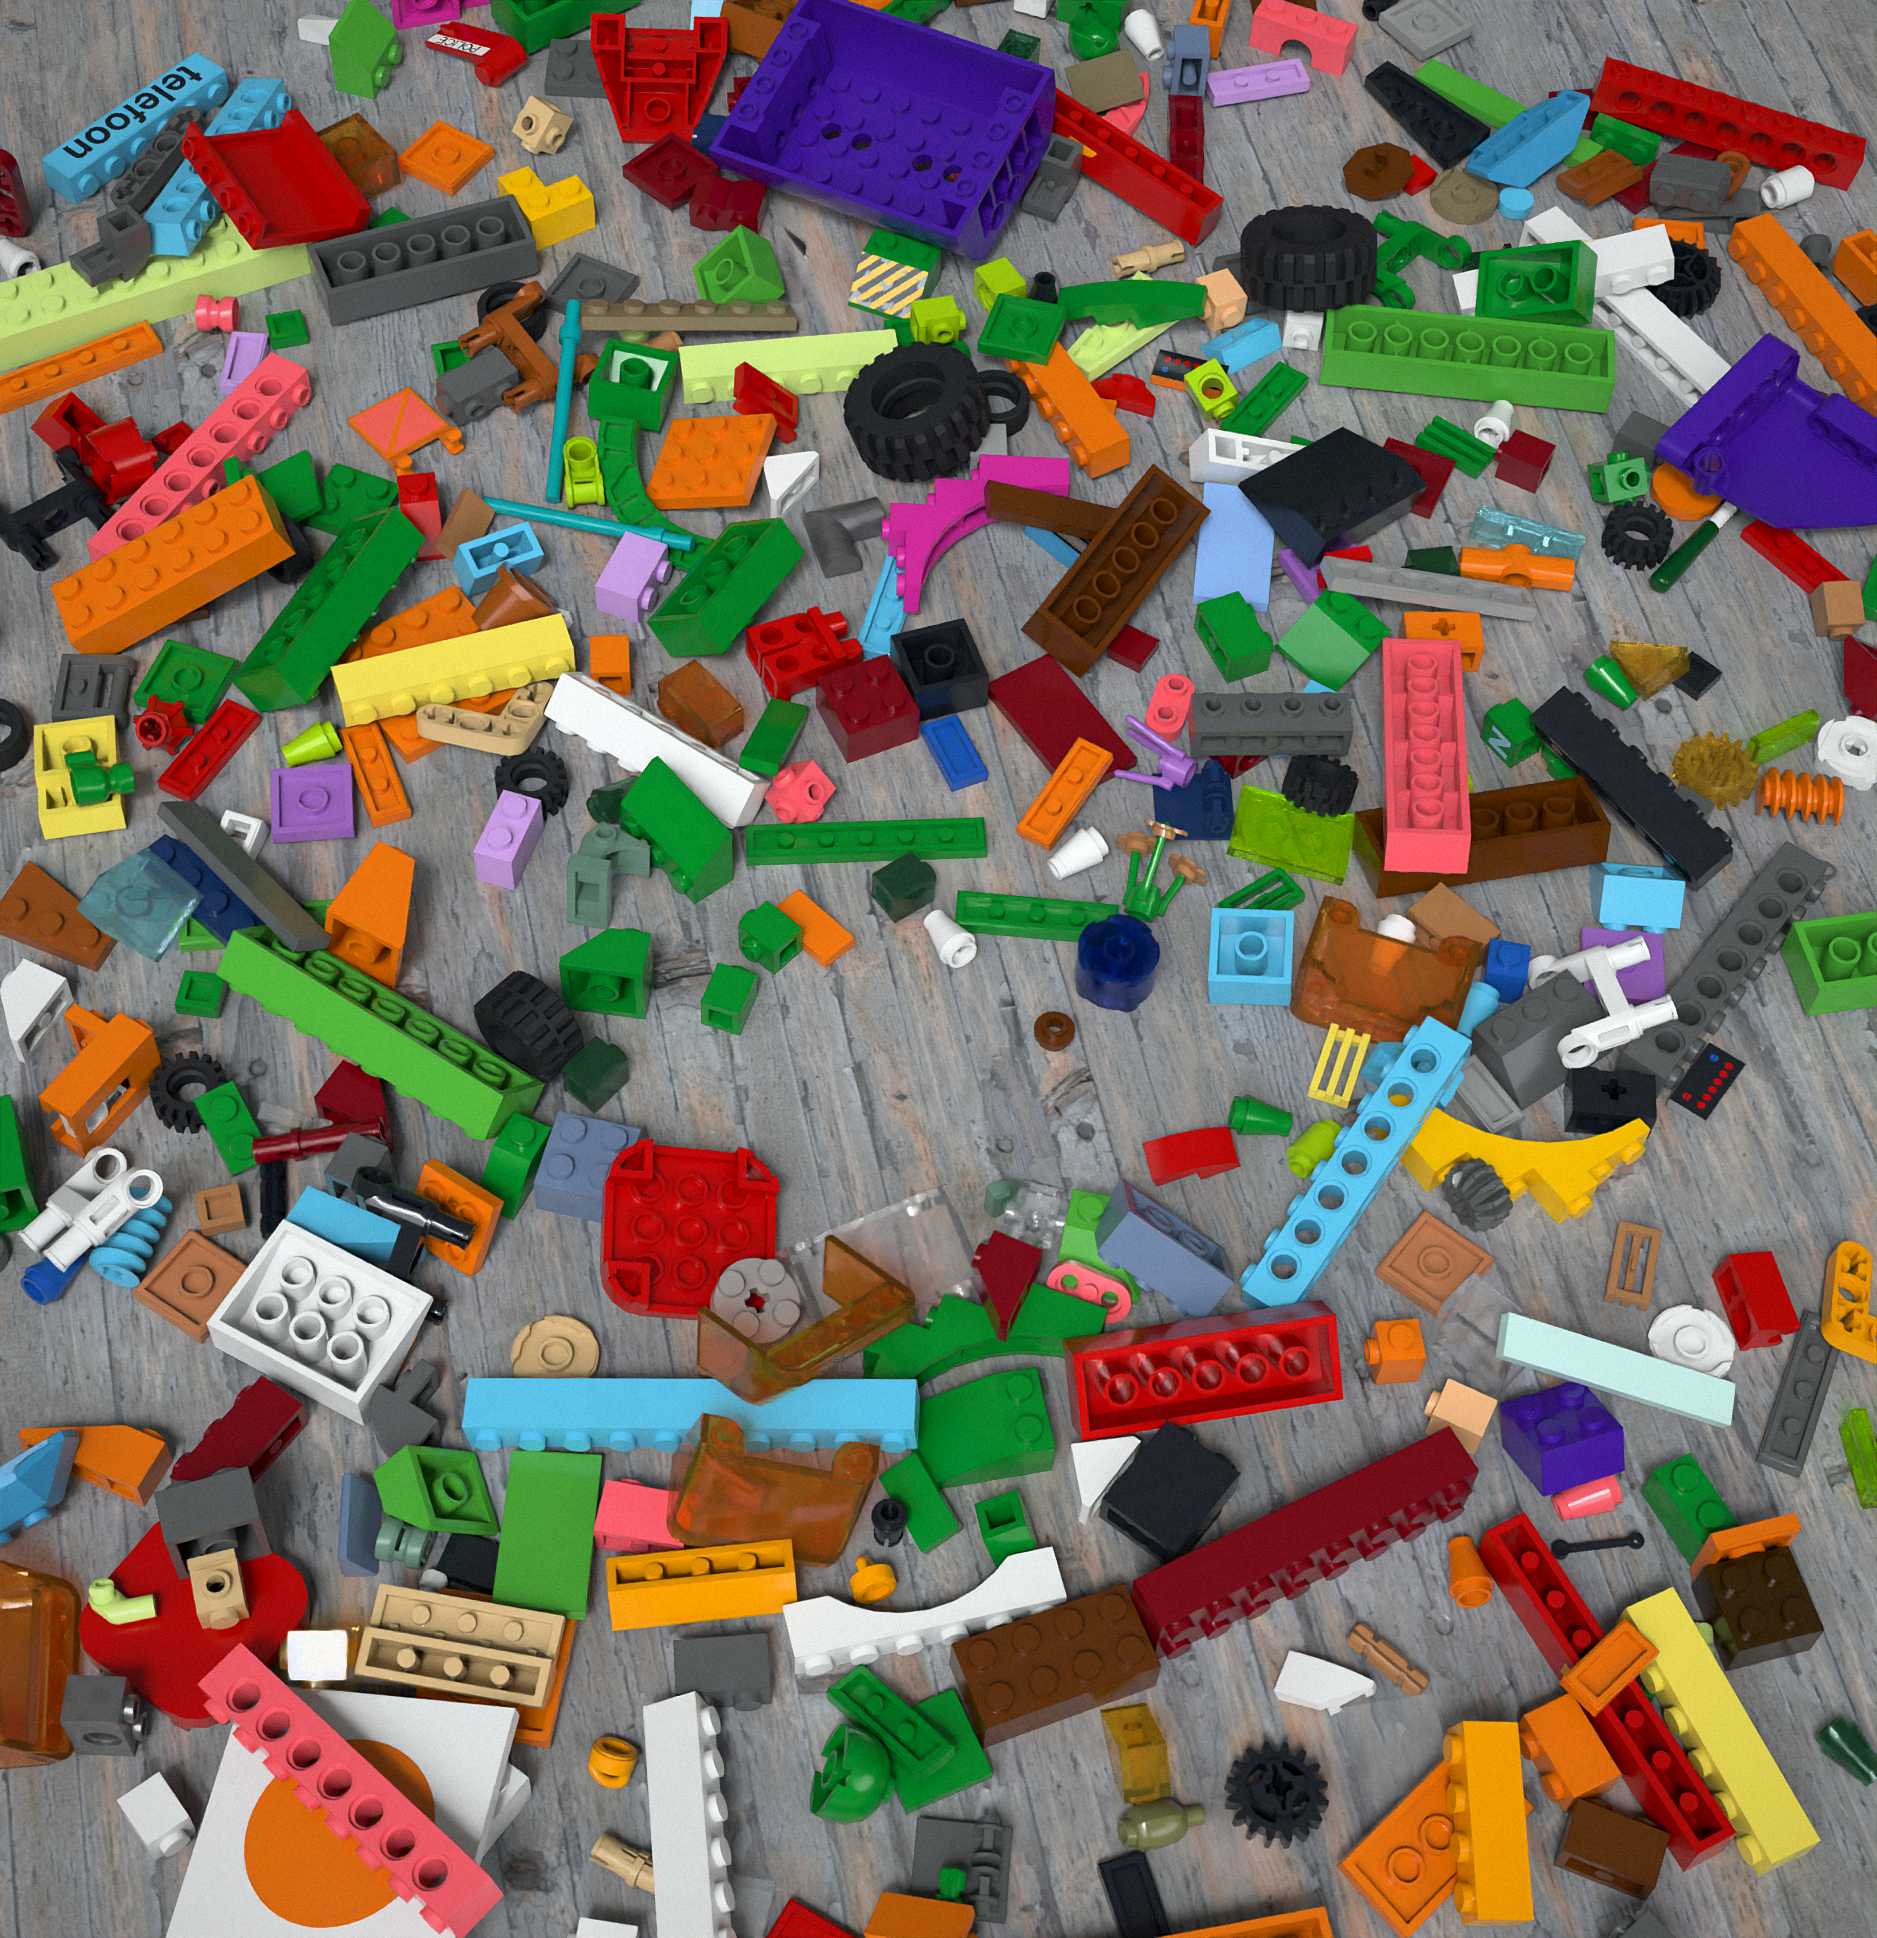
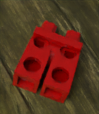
M818 606L807 609V614L797 613L746 628L745 653L759 678L762 677V683L770 697L790 702L791 694L813 686L816 687L817 677L861 663L863 649L857 638L839 643L837 638L847 635V624L841 611L823 615Z

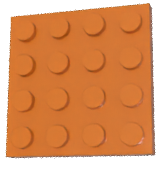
M454 584L361 633L356 643L350 648L345 649L338 659L340 661L339 665L482 632L471 618L476 608ZM513 687L481 697L454 701L447 704V706L498 716L505 709L518 688ZM417 711L406 715H396L376 720L381 733L407 765L447 744L424 738L418 734L416 726Z

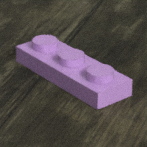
M1300 58L1207 73L1205 90L1212 106L1216 107L1309 91L1310 79Z

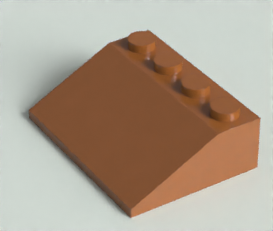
M799 0L723 1L720 17H728L727 50L737 54H751L755 56V61L761 63Z

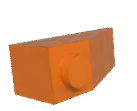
M127 1425L22 1428L18 1434V1439L24 1451H27L59 1430L76 1429L80 1439L70 1475L143 1507L146 1506L173 1462L165 1438L148 1428H143L141 1431Z

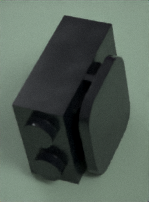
M1167 1420L1104 1495L1099 1517L1159 1562L1166 1565L1184 1556L1206 1534L1220 1516L1223 1506L1235 1493L1241 1473L1236 1470L1234 1464L1227 1457L1219 1453L1213 1454L1199 1444V1440L1191 1431L1184 1427L1177 1428Z

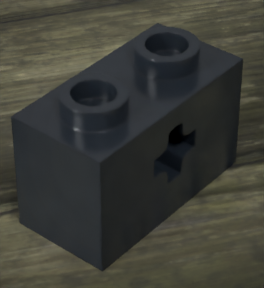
M1595 1067L1571 1068L1563 1088L1564 1132L1601 1135L1614 1131L1640 1118L1651 1129L1647 1139L1649 1138L1657 1120L1655 1075L1641 1074L1631 1070L1614 1072L1599 1070Z

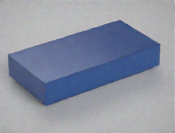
M957 714L921 725L920 734L951 792L988 780V771Z

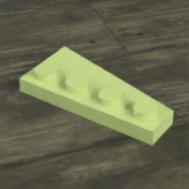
M1139 270L1132 277V280H1153ZM1132 319L1100 326L1096 323L1092 329L1087 328L1067 353L1090 383L1180 320L1136 329Z

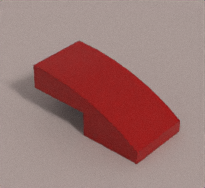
M1229 1127L1192 1130L1142 1143L1151 1178L1156 1186L1195 1173L1202 1180L1241 1166Z

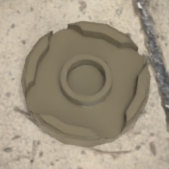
M1453 168L1445 170L1436 176L1430 190V204L1434 211L1445 220L1456 224L1474 225L1483 223L1493 216L1498 206L1499 194L1496 191L1497 186L1494 181L1469 173L1466 168H1463L1462 172H1454Z

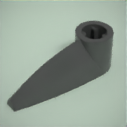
M1740 189L1731 194L1729 199L1723 201L1718 214L1674 207L1660 212L1659 219L1701 222L1704 225V232L1731 235L1736 223L1760 215L1761 199L1760 195L1754 190Z

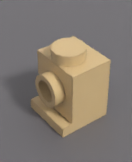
M234 1548L187 1559L197 1616L203 1629L209 1627L213 1629H226L236 1625L239 1620L250 1617L241 1567ZM222 1589L220 1592H216V1593L210 1592V1591Z

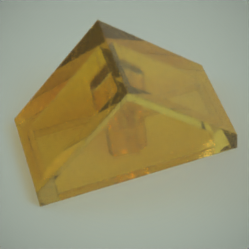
M1610 640L1609 650L1611 659H1616L1634 690L1644 702L1686 674L1690 669L1688 647Z

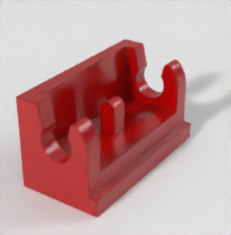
M1772 1251L1730 1254L1712 1274L1740 1351L1782 1344L1781 1335L1796 1333L1801 1328Z

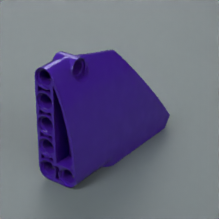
M1767 333L1719 379L1662 436L1655 448L1656 456L1691 479L1692 488L1697 493L1707 496L1716 494L1740 510L1774 528L1827 529L1877 525V418L1839 393H1831L1828 397H1825L1801 381L1797 376L1801 358L1798 351L1772 333Z

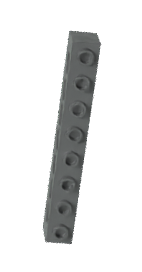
M1786 841L1668 992L1676 1008L1678 1019L1643 1030V1035H1640L1638 1039L1630 1041L1622 1051L1614 1072L1631 1070L1641 1074L1655 1075L1656 1099L1665 1087L1672 1091L1685 1072V1069L1681 1067L1684 1062L1689 1060L1693 1063L1706 1044L1702 1039L1707 1032L1714 1036L1727 1016L1723 1013L1726 1007L1729 1005L1735 1008L1747 991V987L1743 986L1746 981L1750 979L1755 982L1767 965L1768 961L1764 958L1768 952L1775 956L1780 950L1787 936L1784 931L1788 926L1791 927L1793 922L1803 919L1807 912V908L1804 905L1808 900L1815 903L1821 896L1827 885L1826 882L1822 881L1828 865Z

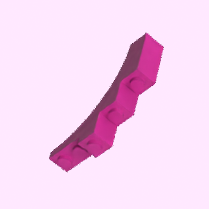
M980 454L978 469H971L970 480L935 478L934 493H927L926 504L890 502L889 518H882L881 540L888 541V556L896 557V568L903 569V573H897L896 596H903V612L918 613L921 590L929 571L947 549L965 535L984 525L998 521V519L986 517L984 486L988 480L1068 497L1070 485L1068 459Z

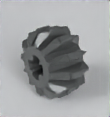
M1470 1158L1464 1163L1460 1162L1455 1165L1449 1173L1444 1175L1445 1180L1441 1183L1442 1190L1446 1194L1444 1200L1452 1208L1451 1213L1457 1215L1460 1224L1467 1225L1471 1231L1476 1233L1478 1231L1485 1232L1490 1228L1494 1229L1504 1222L1503 1219L1510 1215L1509 1211L1513 1208L1512 1200L1508 1197L1511 1194L1510 1190L1502 1182L1503 1177H1499L1492 1165L1487 1166L1484 1160L1480 1158L1473 1160Z

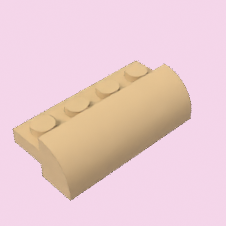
M380 1583L369 1627L365 1626L354 1674L366 1678L545 1709L551 1697L558 1671L556 1663L566 1619L564 1616Z

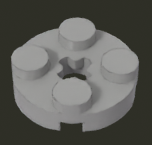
M748 1258L730 1265L716 1282L710 1299L712 1318L721 1333L729 1337L752 1340V1348H764L779 1342L795 1324L800 1314V1296L797 1286L791 1276L785 1271L783 1265L774 1259ZM750 1293H756L758 1297L764 1299L765 1304L762 1306V1313H757L754 1307L747 1308L745 1305V1301L750 1298Z

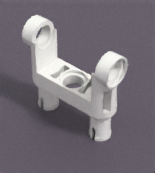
M1642 935L1609 948L1606 945L1601 946L1600 944L1560 959L1552 955H1544L1529 962L1527 981L1532 990L1568 969L1580 983L1588 980L1591 981L1607 1016L1604 1019L1571 1030V1034L1565 1036L1559 1042L1557 1052L1565 1067L1569 1069L1586 1067L1595 1061L1599 1052L1638 1039L1640 1035H1643V1030L1678 1019L1676 1008L1669 994L1634 1007L1632 1003L1628 1004L1618 983L1616 971L1651 960ZM1554 971L1546 978L1536 979L1544 972ZM1586 1045L1575 1053H1568L1578 1046Z
M108 1145L96 1146L85 1156L84 1165L47 1198L45 1203L47 1208L24 1230L20 1231L18 1235L38 1254L64 1227L69 1228L48 1250L46 1249L43 1252L64 1273L91 1245L95 1247L102 1245L139 1209L148 1208L157 1203L163 1191L162 1180L158 1174L147 1167L137 1166L126 1171V1159L121 1152ZM104 1155H113L117 1164L115 1171L107 1177H99L95 1170L96 1162ZM137 1176H148L151 1181L150 1191L142 1198H132L129 1191L130 1183Z

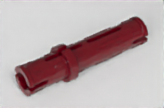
M382 1117L303 1130L301 1127L290 1128L288 1133L253 1138L252 1151L257 1165L294 1159L296 1162L305 1161L307 1156L338 1151L350 1131L363 1137L366 1135L374 1136L386 1144V1128Z

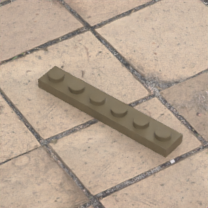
M591 299L587 303H581L579 325L582 330L796 331L797 316L791 305L781 300H768L766 304H752L747 300L737 299L732 300L730 304H719L707 299H700L695 301V303H680L673 299H664L659 301V303H644L638 299H627L623 303H609L602 299Z

